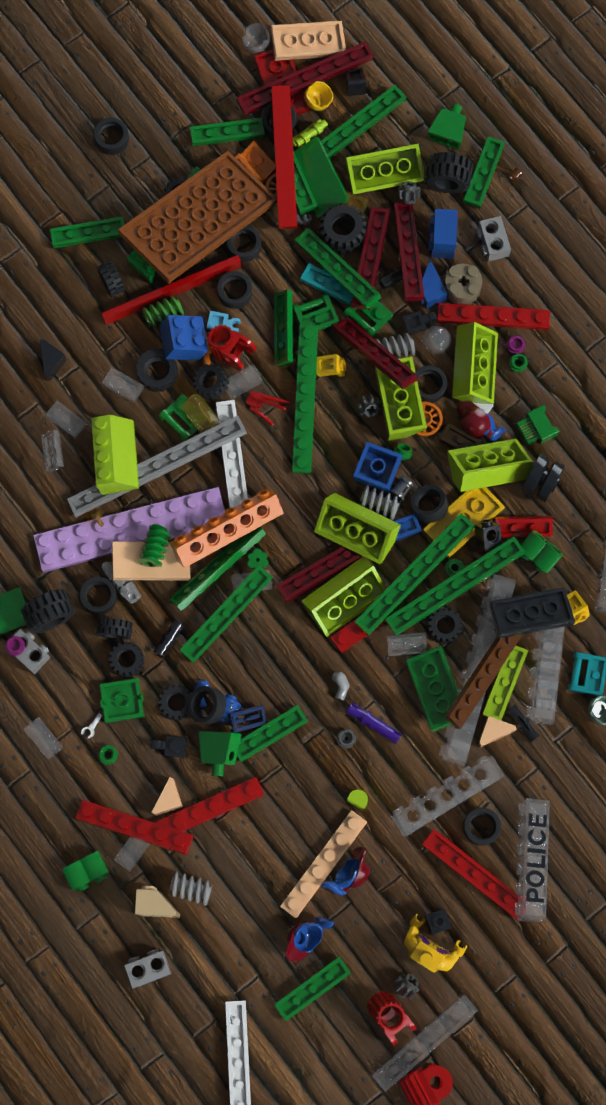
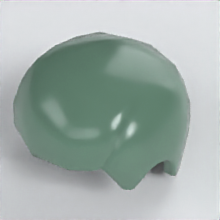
M606 696L595 697L590 701L588 707L589 717L597 725H606Z

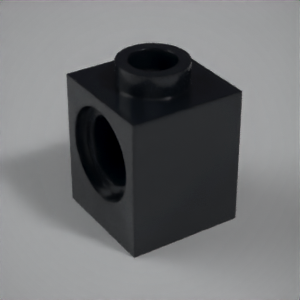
M485 519L481 523L474 524L477 547L486 551L497 548L502 544L500 524L493 522L491 519Z
M445 909L424 916L431 935L451 929Z

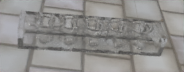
M486 755L476 761V766L463 768L459 771L461 775L456 778L452 775L443 781L444 785L440 788L434 786L426 791L427 795L420 798L418 796L409 801L410 806L404 809L401 806L392 812L394 816L390 819L401 837H407L502 779L505 775L493 756L489 758ZM475 771H483L485 774L484 780L476 779ZM460 780L468 783L467 790H461L458 787ZM444 790L449 791L452 795L451 800L446 801L442 799L441 792ZM426 801L434 802L435 809L433 811L425 809L424 803ZM408 812H417L418 820H409Z

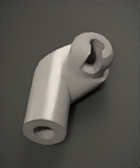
M334 672L332 680L339 687L335 698L344 701L350 684L343 672Z

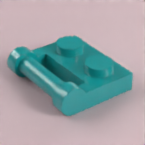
M573 652L574 664L571 682L568 684L567 691L603 696L606 678V658ZM582 661H588L584 685L579 686Z

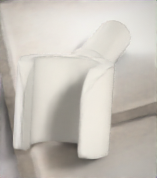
M98 713L89 727L82 729L81 735L89 729L91 734L88 738L94 736V728L102 717L100 713Z

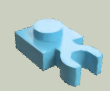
M210 311L206 329L211 331V328L213 329L215 325L220 326L221 324L239 333V329L234 328L233 324H241V320L239 318L229 320V314Z

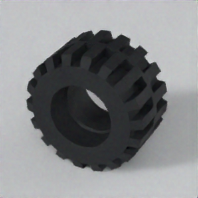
M451 152L434 153L427 159L424 177L425 184L440 192H464L470 186L473 163L460 154Z
M338 203L335 208L333 205L330 206L329 211L325 210L320 219V239L333 249L336 254L342 252L341 255H345L347 251L349 254L353 253V249L358 250L360 245L363 244L366 234L364 215H361L359 209L355 210L356 206L352 205L349 207L348 203H344V206ZM338 223H347L353 228V231L348 235H339L332 228Z
M59 589L46 592L30 600L21 609V613L31 633H42L69 620L75 613V610L66 591Z

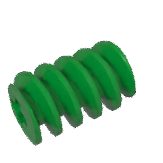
M157 524L149 526L147 538L144 541L145 545H143L140 559H138L140 564L147 567H162L163 563L159 560H164L165 556L163 554L167 552L165 547L169 546L167 540L171 539V535L167 533L168 530L165 527Z

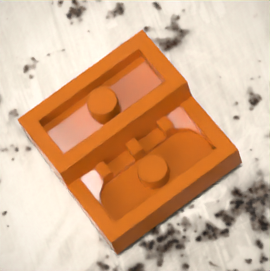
M255 141L242 154L238 153L235 156L262 184L276 172L275 162Z

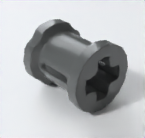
M401 476L398 484L389 492L394 497L397 496L399 501H404V496L410 489L414 488V484Z

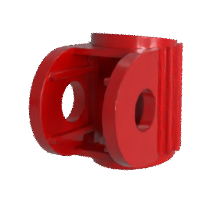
M215 325L208 332L207 340L212 354L215 358L224 361L228 366L241 371L244 368L239 358L241 353L245 350L252 354L257 349L248 338L237 331H232L226 325ZM222 340H228L224 345H217ZM235 346V351L231 354L230 352Z
M380 991L379 993L375 992L373 996L371 995L367 1005L368 1013L393 1046L398 1042L394 1035L405 1026L410 1031L417 1029L391 993ZM389 1007V1008L387 1009V1011H385L384 1013H382V1011H383L385 1008ZM398 1014L400 1017L399 1022L394 1026L388 1027L385 1023Z
M432 1064L424 1068L421 1066L417 1067L398 1084L409 1105H439V1100L445 1098L451 1092L453 1080L448 1070L439 1065ZM438 1076L440 1084L435 1088L431 1087V1079Z

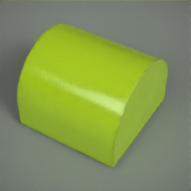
M354 790L349 794L347 802L363 811L368 803V796L362 790Z

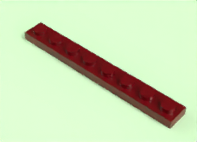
M365 41L237 97L236 101L244 116L266 107L272 102L271 86L290 85L291 96L307 89L316 81H326L373 60L374 55Z

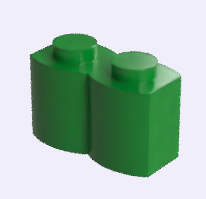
M533 530L521 544L525 551L522 557L527 561L529 559L535 563L534 567L541 573H549L564 555L536 530Z
M96 851L62 869L72 891L78 890V892L89 888L88 884L92 881L99 883L107 878L106 874L110 873L100 851Z

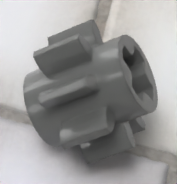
M404 182L402 187H398L399 199H402L403 203L414 204L416 198L420 199L421 190L419 186L416 187L415 182Z
M372 394L362 396L360 402H357L360 415L365 414L367 418L377 416L378 410L382 409L379 404V398H373Z
M402 973L394 981L396 985L395 992L401 998L408 997L411 999L420 990L417 987L419 982L412 974L405 975V973Z

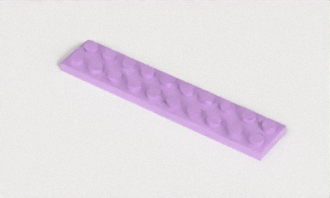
M219 487L36 534L34 539L42 572L45 573L112 555V542H144L147 538L149 526L152 524L165 527L168 530L167 533L171 535V539H175L179 535L190 532L192 528L205 524L210 518L223 514L225 509Z

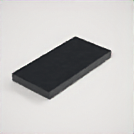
M565 587L494 600L489 603L499 639L575 624Z

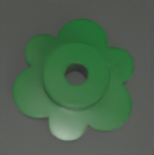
M255 549L253 553L248 555V567L256 568L258 565L262 568L267 567L269 564L267 553H262L260 549Z

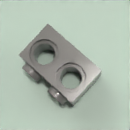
M501 216L479 221L476 233L478 239L482 240L481 250L483 256L487 257V261L509 257L511 248ZM486 229H492L494 233H488ZM496 245L499 247V250H493L491 246Z
M19 629L14 636L26 640V645L23 653L15 657L35 675L50 659V656L47 654L49 650L42 643L37 645L33 641L35 637L28 630L24 633ZM33 653H40L39 660H31Z
M158 948L147 952V957L142 959L139 956L128 960L129 964L124 965L132 989L172 974L164 951L159 952ZM155 958H159L162 961V967L159 970H155L152 967V961ZM137 965L143 968V975L139 978L133 975V969Z

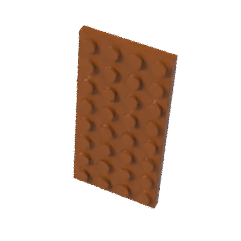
M227 151L118 229V234L167 283H170L277 204V197Z

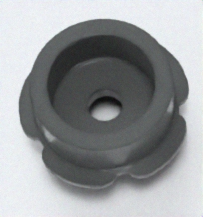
M350 729L341 730L337 735V742L341 747L351 748L353 743L356 742V735Z

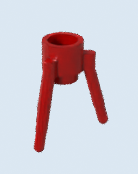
M252 390L246 404L250 405L249 410L255 412L273 426L274 423L259 411L258 408L261 409L265 403L285 411L286 407L272 401L288 405L290 401Z

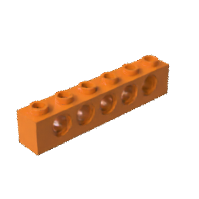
M270 489L262 490L256 496L243 500L238 506L225 510L223 514L217 517L210 518L205 524L192 528L190 532L184 535L177 536L170 542V546L177 561L185 568L284 514L277 495Z

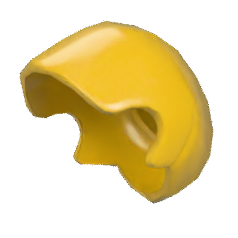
M316 81L306 89L304 100L312 110L322 111L332 103L333 92L326 83Z

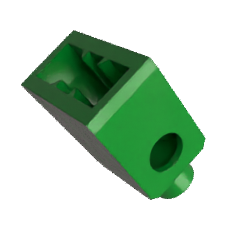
M452 104L450 110L441 109L428 131L427 140L460 151L466 116L460 114L462 107L458 104Z
M199 731L201 762L212 764L211 776H223L224 765H234L236 763L241 734Z

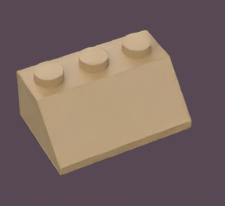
M142 886L141 889H136V915L180 918V913L154 886Z

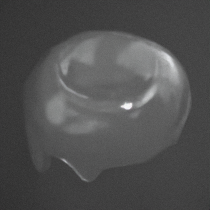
M255 23L245 28L242 40L246 50L253 53L264 51L270 42L266 26Z
M432 326L422 335V345L429 353L441 354L447 351L451 345V335L444 327Z

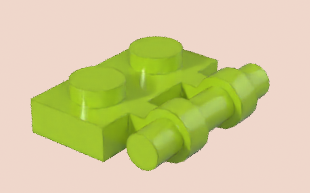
M319 119L293 137V147L297 146L299 148L308 143L311 137L313 138L323 132V129L328 126L327 122L324 119L322 121Z

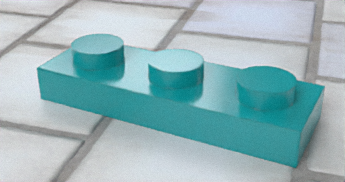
M308 263L300 278L301 282L325 294L327 293L348 305L351 304L353 296L326 271Z

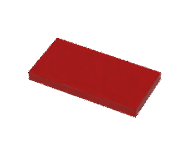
M274 50L253 55L263 86L297 71L293 60L275 61ZM304 90L290 96L291 106L294 108L296 115L310 111L304 100Z

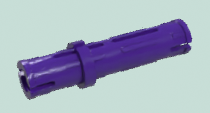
M353 702L346 712L360 721L361 725L365 724L394 744L397 743L402 733L373 716L372 712L369 710L365 711Z

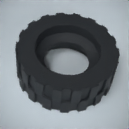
M153 348V350H147L138 359L136 373L139 382L142 383L144 388L146 387L149 391L163 392L171 388L176 382L175 380L178 377L177 362L175 359H165L164 349ZM153 362H161L166 366V374L160 379H154L148 374V367Z

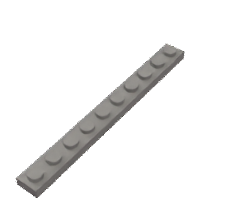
M237 415L137 464L139 486L247 434L239 416ZM95 485L67 500L75 517H78L131 490L102 495Z

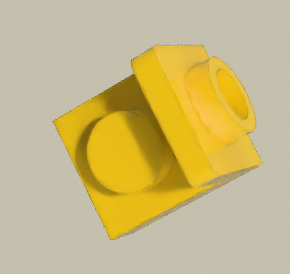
M338 354L317 357V376H345L346 362L344 358Z
M575 590L569 593L567 597L575 624L585 621L590 614L588 605Z

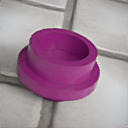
M513 336L507 341V350L512 354H520L525 349V341L519 336Z
M18 636L10 637L5 644L6 651L13 656L22 654L25 650L24 640Z

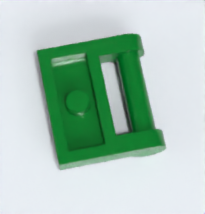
M327 293L318 299L292 306L299 325H318V331L339 322ZM323 304H325L326 306L322 309L316 310L306 315H302V312L307 311L309 309L315 308Z
M376 301L370 310L358 309L375 324L373 327L355 312L357 308H352L351 305L343 313L345 316L353 319L371 337L393 318V314L379 301Z
M184 394L159 414V418L162 421L165 420L181 436L183 442L192 438L209 422V419ZM174 412L190 430L186 432L170 415Z

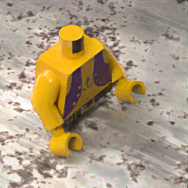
M416 914L410 921L411 927L404 940L409 957L431 972L435 973L438 970L449 971L459 957L463 956L467 945L465 948L459 947L460 940H458L452 952L419 932L418 929L425 923V918L419 921L417 919L418 914Z

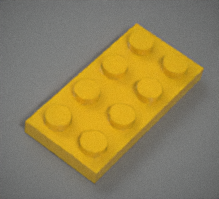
M487 487L468 490L448 507V511L442 519L430 523L423 529V532L434 541L461 513L471 523L478 524L485 519L493 520L505 509V506ZM475 528L447 555L448 558L475 536Z

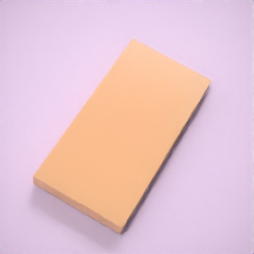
M342 21L271 25L270 27L275 61L331 57L346 50Z
M112 542L113 580L190 581V565L184 568L177 561L170 542L169 546L165 547L167 552L163 554L165 556L164 560H159L163 563L162 567H147L138 562L142 547L145 545L144 542Z

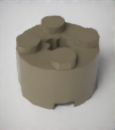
M463 263L452 266L449 269L444 284L448 299L453 304L471 305L479 297L482 287V276L476 266Z

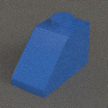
M430 262L422 279L424 300L419 301L420 304H424L426 309L446 301L448 295L433 263Z

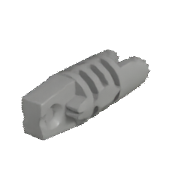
M112 561L103 563L102 569L108 576L109 581L131 604L135 603L141 597L135 584L131 580H113Z

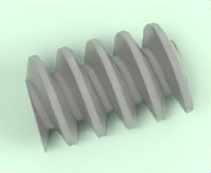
M408 333L404 334V338L401 335H397L396 340L393 336H390L389 342L386 337L382 338V343L379 339H375L390 353L396 354L398 359H400L401 353L408 357V351L415 356L414 340L412 335L410 338Z
M367 485L362 493L359 504L362 503V506L365 508L369 505V510L371 511L376 508V513L378 514L383 511L384 517L390 514V520H393L401 501L397 502V496L390 500V493L383 497L382 490L377 495L376 488H373L370 492L369 485Z
M176 871L171 881L169 893L172 890L173 897H176L180 892V899H184L188 895V901L190 902L195 897L198 904L203 899V905L206 906L210 898L212 886H209V880L202 884L201 878L194 882V876L192 875L189 880H186L185 873L179 878L178 871Z

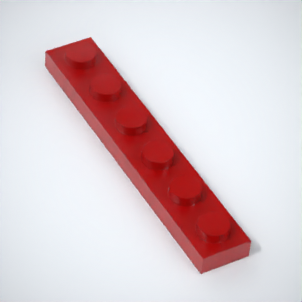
M438 303L437 323L463 325L476 322L482 326L549 330L550 310Z
M257 777L154 823L184 832L264 796Z
M82 800L76 815L78 821L187 855L193 840L192 834Z
M435 829L422 844V846L516 920H518L529 905L527 901Z

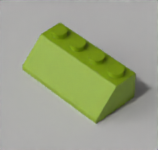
M419 144L345 158L347 176L353 194L400 186L408 181H424Z
M476 322L457 326L452 398L462 402L494 404L497 332Z
M412 357L399 359L416 373ZM375 366L374 371L388 441L407 438L426 430L427 425L418 382L416 381L401 389Z
M114 415L91 418L95 479L100 493L106 495L139 489L134 421Z
M517 439L448 450L447 453L452 480L460 492L527 480L533 464L532 459Z
M334 493L325 498L314 532L378 564H382L396 541L401 525Z
M361 557L303 599L302 603L324 635L329 637L366 610L386 590V587L375 567L365 557Z

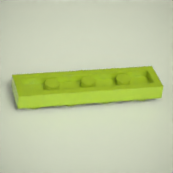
M519 646L514 647L499 670L482 716L487 718L490 716L502 720L528 650Z

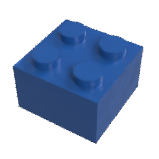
M435 209L434 215H431L429 223L430 238L428 242V251H431V258H454L458 210Z
M168 315L160 324L165 359L200 360L207 353L208 346L202 316Z
M367 442L353 475V482L365 487L369 485L370 489L376 488L378 492L382 490L383 494L387 495L403 455Z

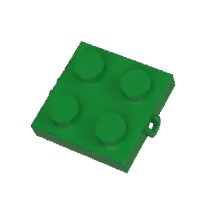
M139 678L100 684L102 697L100 705L104 711L105 723L144 717L142 703L144 699L143 693L140 690Z

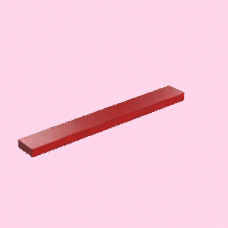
M290 85L271 86L279 229L297 228Z
M235 255L102 312L105 325L141 311L143 307L148 308L150 304L155 305L157 301L162 302L164 298L169 299L171 295L176 296L228 272L241 268V260L238 255Z

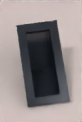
M363 68L346 71L347 95H366V77Z
M41 339L44 374L46 380L50 381L67 359L64 353L46 340Z

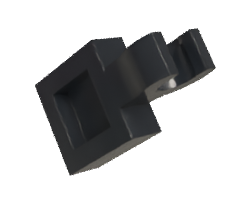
M421 311L403 316L408 335L426 330V324L430 325L437 322L435 312L422 316Z
M167 736L166 742L152 740L151 748L154 750H165L164 756L184 758L186 738Z

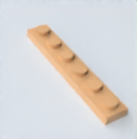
M351 810L280 907L294 918H297L367 824V821Z

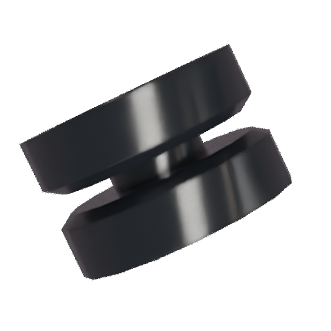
M540 454L521 491L531 495L538 485L540 489L536 497L546 502L550 493H553L561 478L559 476L565 465L556 461L548 471L546 467L550 459Z

